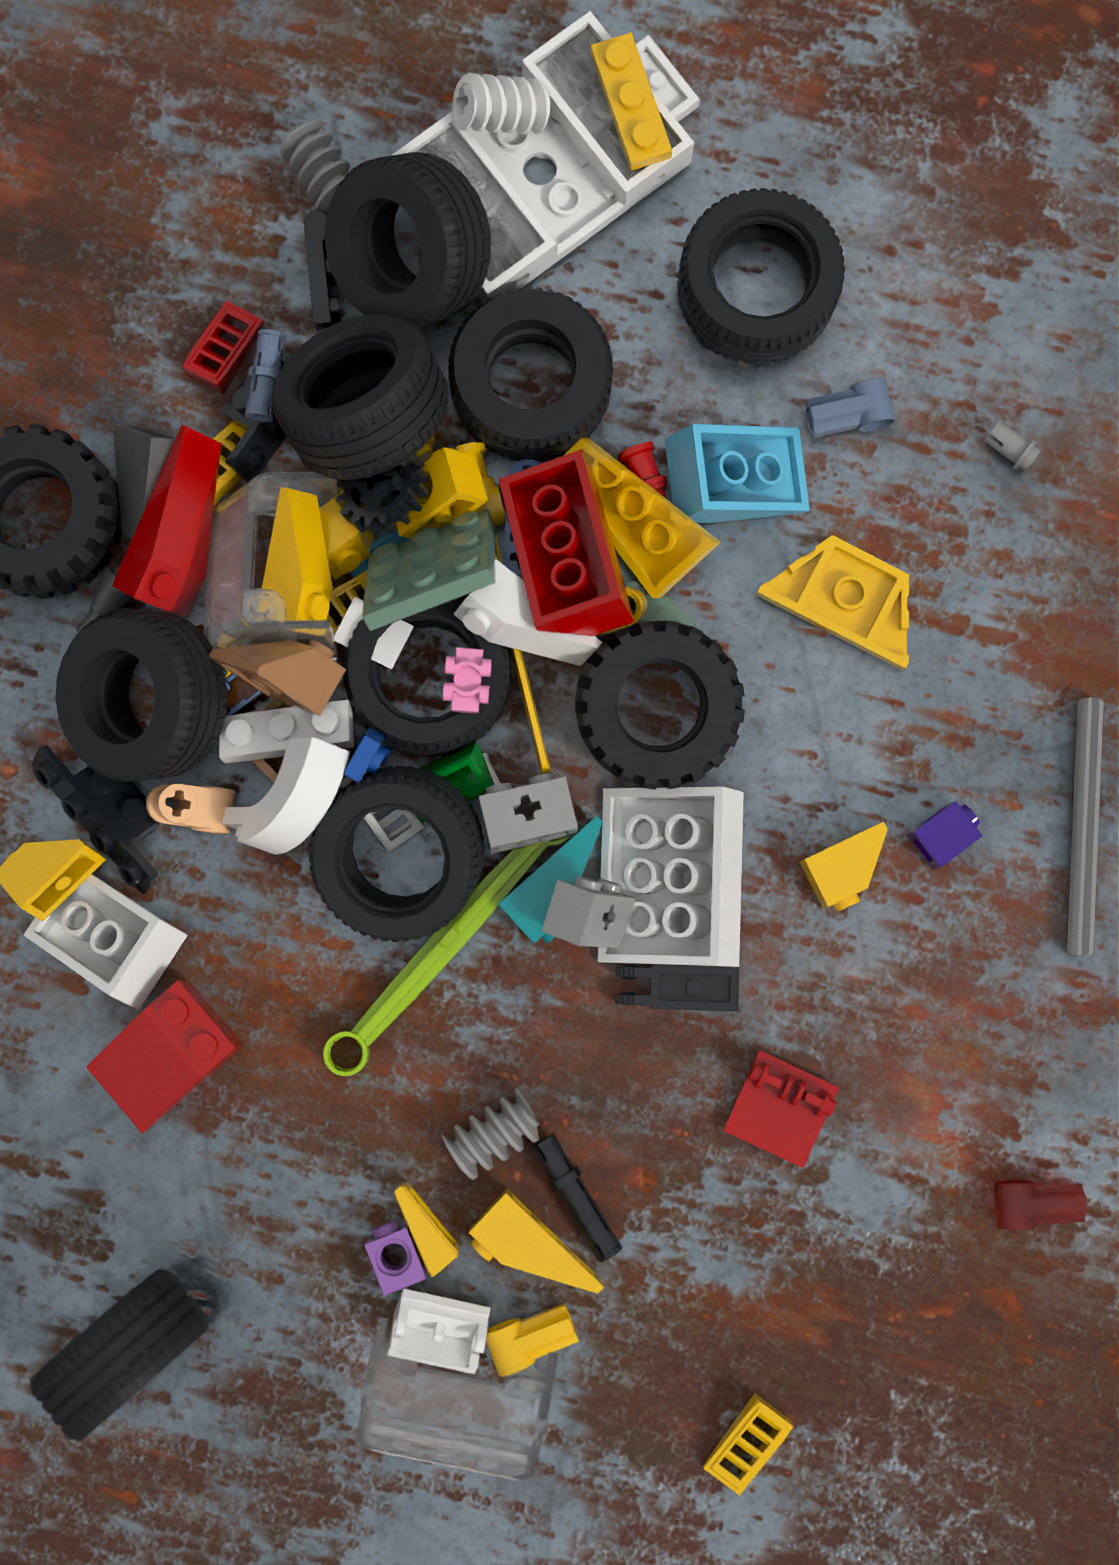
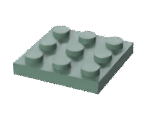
M486 509L478 513L474 511L465 512L457 516L450 524L437 529L434 527L424 528L418 531L412 539L399 544L386 543L369 555L362 617L370 631L495 583V523L489 510Z

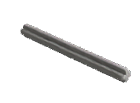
M1092 697L1080 699L1077 705L1067 951L1071 955L1080 956L1092 955L1094 948L1104 702L1102 699Z

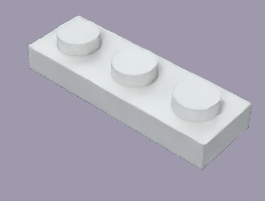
M348 700L328 702L320 716L295 707L228 715L225 717L219 735L220 759L225 764L282 757L285 755L289 738L315 737L342 749L354 747L351 704Z

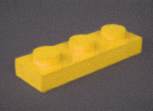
M632 32L592 44L590 46V54L630 171L671 159L672 148Z

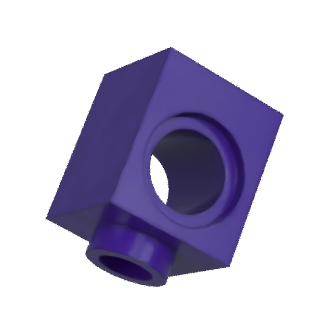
M954 801L944 806L908 833L907 837L932 869H937L944 866L983 835L977 829L980 821L967 805L960 806L957 801Z

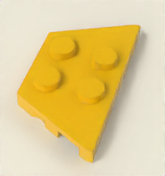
M833 535L817 545L811 552L793 562L787 569L769 582L761 585L756 593V596L902 671L909 664V655H907L909 574Z

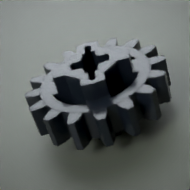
M414 454L405 462L380 474L367 478L338 481L336 486L342 494L337 496L335 501L342 508L340 511L341 515L359 532L364 533L368 529L374 536H379L382 527H385L390 533H394L396 522L400 520L408 525L411 522L408 513L411 510L419 512L422 510L421 505L417 502L418 498L429 495L428 489L423 485V483L430 479L428 473L423 469L424 463ZM400 468L404 469L405 476L399 472ZM360 501L365 505L364 509L361 508Z

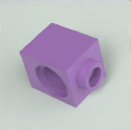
M393 1220L372 1229L374 1237L367 1240L365 1248L384 1296L427 1278V1269L407 1223L399 1226L397 1220ZM392 1243L400 1244L407 1252V1261L401 1265L390 1264L384 1257V1247Z

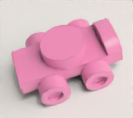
M456 648V656H446L445 674H454V683H444L443 700L452 701L451 710L453 712L479 713V703L488 704L489 686L481 685V677L491 676L492 659H483L484 651L482 649Z

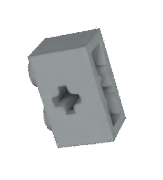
M546 773L529 778V785L512 788L511 783H501L485 789L486 794L479 796L478 804L490 854L576 835L578 825L566 776L555 779L554 773ZM522 802H528V806L531 809L538 808L534 812L533 820L526 821L523 814L515 815V813L520 811V804Z
M577 875L575 882L557 880L542 932L578 946L620 949L636 898L620 893L622 885L601 878L593 880Z

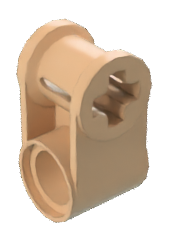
M186 784L159 785L149 792L146 799V810L153 820L160 823L190 827L192 830L230 834L231 827L223 825L221 822L226 807H234L236 791ZM166 798L177 801V808L172 810L171 807L165 806Z

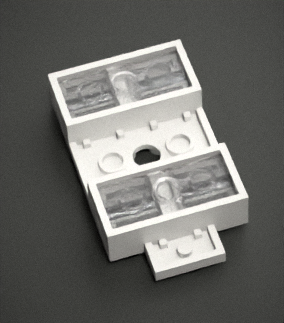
M591 11L522 60L521 77L525 79L529 77L540 79L545 84L549 93L550 114L547 124L541 133L536 135L532 130L527 134L517 133L516 130L512 133H505L501 129L497 132H489L486 127L481 132L474 131L471 127L466 131L459 130L454 124L451 111L392 154L421 152L434 154L440 159L443 158L460 170L479 194L487 213L491 231L490 264L485 282L481 286L479 294H477L483 303H486V300L490 297L494 298L495 294H505L507 290L511 289L513 291L516 288L524 287L691 164L694 141L679 124V121L699 107L700 99L649 35L639 41L636 46L672 148L671 159L630 171L590 54V46L592 44L611 39V36ZM533 157L550 159L556 166V175L547 184H532L525 178L523 173L526 162Z

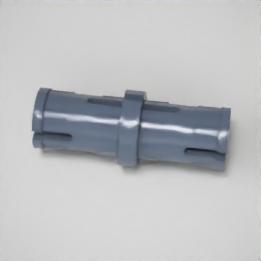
M270 329L258 331L256 355L253 366L249 368L247 376L251 382L245 417L254 421H273L272 395L278 373L281 369L282 354L286 341V335L281 334L279 331Z

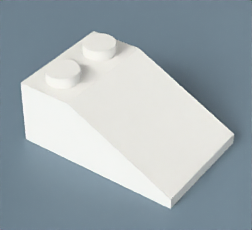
M91 874L44 921L35 917L23 936L109 996L139 1010L188 935Z

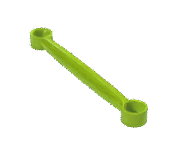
M570 836L512 849L475 887L468 902L461 912L458 913L457 917L428 938L352 1030L339 1032L327 1041L323 1057L328 1069L340 1076H351L362 1070L369 1060V1046L421 994L472 938L547 847L559 846L565 843ZM343 1037L356 1039L362 1050L359 1064L351 1069L341 1068L335 1065L331 1059L330 1053L334 1041L336 1042Z

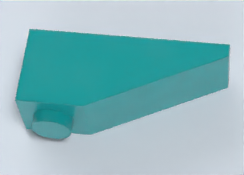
M598 816L592 819L499 903L501 908L534 944L542 939L547 945L555 938V936L542 932V928L557 880L575 882L577 875H583L603 823Z

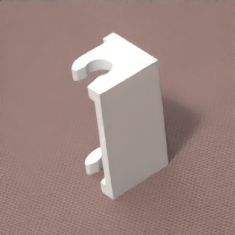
M403 1288L393 1315L387 1355L475 1374L478 1368L480 1353L484 1352L490 1307Z

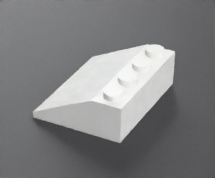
M726 787L656 788V790L646 788L603 789L600 878L622 885L620 893L636 899L620 949L598 947V962L739 967L744 792Z

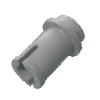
M999 420L989 433L990 435L983 442L1013 462L1014 466L1012 468L1016 470L1020 467L1025 472L1042 451L1035 446L1037 441L1033 440L1030 443L1004 424L1002 420Z

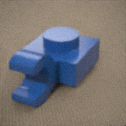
M369 728L367 733H363L354 748L356 752L343 774L357 782L362 779L366 771L372 775L375 774L379 765H384L392 751V748L388 745L381 746L385 736L372 728Z

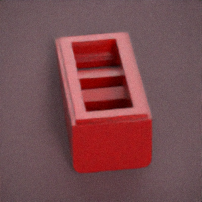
M226 300L185 360L182 369L186 376L224 395L256 339L258 331L261 330L265 323L264 320ZM230 316L248 325L245 332L227 324ZM224 331L239 339L236 345L220 338L221 332ZM216 345L229 352L227 358L212 352L213 346ZM208 359L221 367L216 372L203 364Z

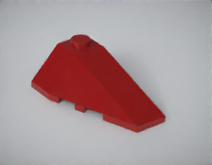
M181 424L112 587L167 612L186 618L189 617L206 575L221 452L220 442Z

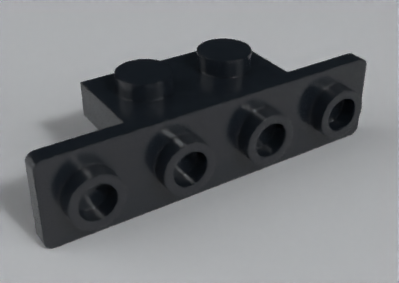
M322 325L317 333L325 330L328 326ZM283 351L281 369L292 355L286 351ZM247 374L223 407L221 413L229 421L247 430L227 457L226 464L243 481L253 484L285 440L286 435L277 422L274 413L272 422H258L245 417L251 382Z
M46 744L37 749L32 762L33 773L37 781L44 788H50L60 799L62 808L67 816L73 821L80 822L89 833L94 847L112 859L118 866L121 878L129 886H135L141 894L149 891L157 879L158 873L133 845L161 824L149 816L146 810L147 798L132 781L124 782L106 778L89 766L73 776Z

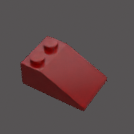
M178 980L147 1006L86 1068L143 1134L244 1045L188 980Z

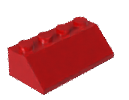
M582 450L500 478L499 483L537 631L595 636L633 623L634 618L596 479Z

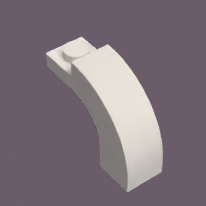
M315 737L289 738L281 769L266 796L260 802L250 807H226L221 824L237 829L235 836L238 837L239 842L269 853L282 854L294 849L314 831L329 809L341 783L350 752Z

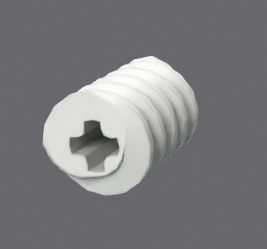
M467 73L457 83L453 95V121L457 129L464 131L471 127L472 130L481 132L486 127L489 132H497L501 129L505 133H512L516 130L517 133L527 134L532 130L537 135L545 128L550 114L549 93L545 84L538 78L529 77L525 79L524 77L517 76L510 78L504 75L495 77L490 74L480 76L475 73Z

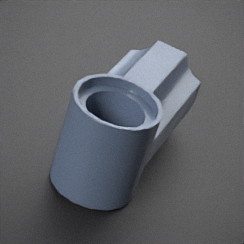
M886 378L864 380L852 385L849 390L810 398L805 402L806 419L813 438L856 428L860 432L874 431L896 422Z

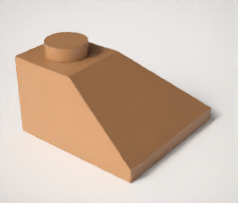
M286 640L212 649L209 654L210 659L270 699L318 716L321 715L346 670L332 660L334 655L332 650L314 640H311L308 645Z

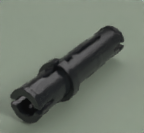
M551 1133L548 1137L545 1136L534 1143L530 1149L550 1179L548 1182L552 1192L557 1191L565 1203L576 1225L589 1243L597 1261L601 1263L605 1259L608 1260L615 1256L623 1247L580 1178L582 1172L578 1165L573 1166L562 1149L555 1133Z

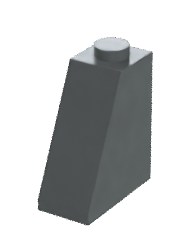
M114 425L113 437L122 535L132 539L176 436L155 428Z

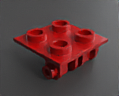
M759 1050L723 1131L804 1168L826 1117H830L836 1107L837 1101L834 1099L839 1087Z

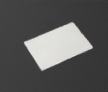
M354 597L332 640L348 647V641L353 636V630L358 626L357 623L363 619V600ZM403 620L392 623L378 639L371 659L392 669L414 626Z

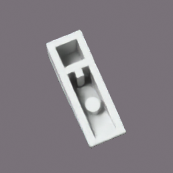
M495 560V583L469 593L453 614L464 623L468 630L482 636L488 642L581 666L602 643L595 636L537 631L524 581L498 560Z

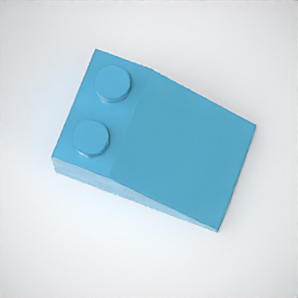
M691 424L665 438L673 505L696 523L726 522L800 514L810 511L799 428Z

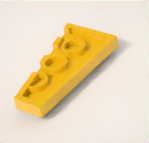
M580 438L564 454L567 455L582 450L596 479L614 548L653 599L661 598L721 543L591 439Z

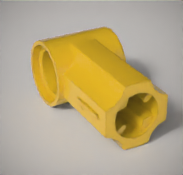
M565 1303L523 1320L518 1317L498 1323L488 1328L486 1335V1344L500 1377L519 1372L534 1364L536 1358L579 1342Z

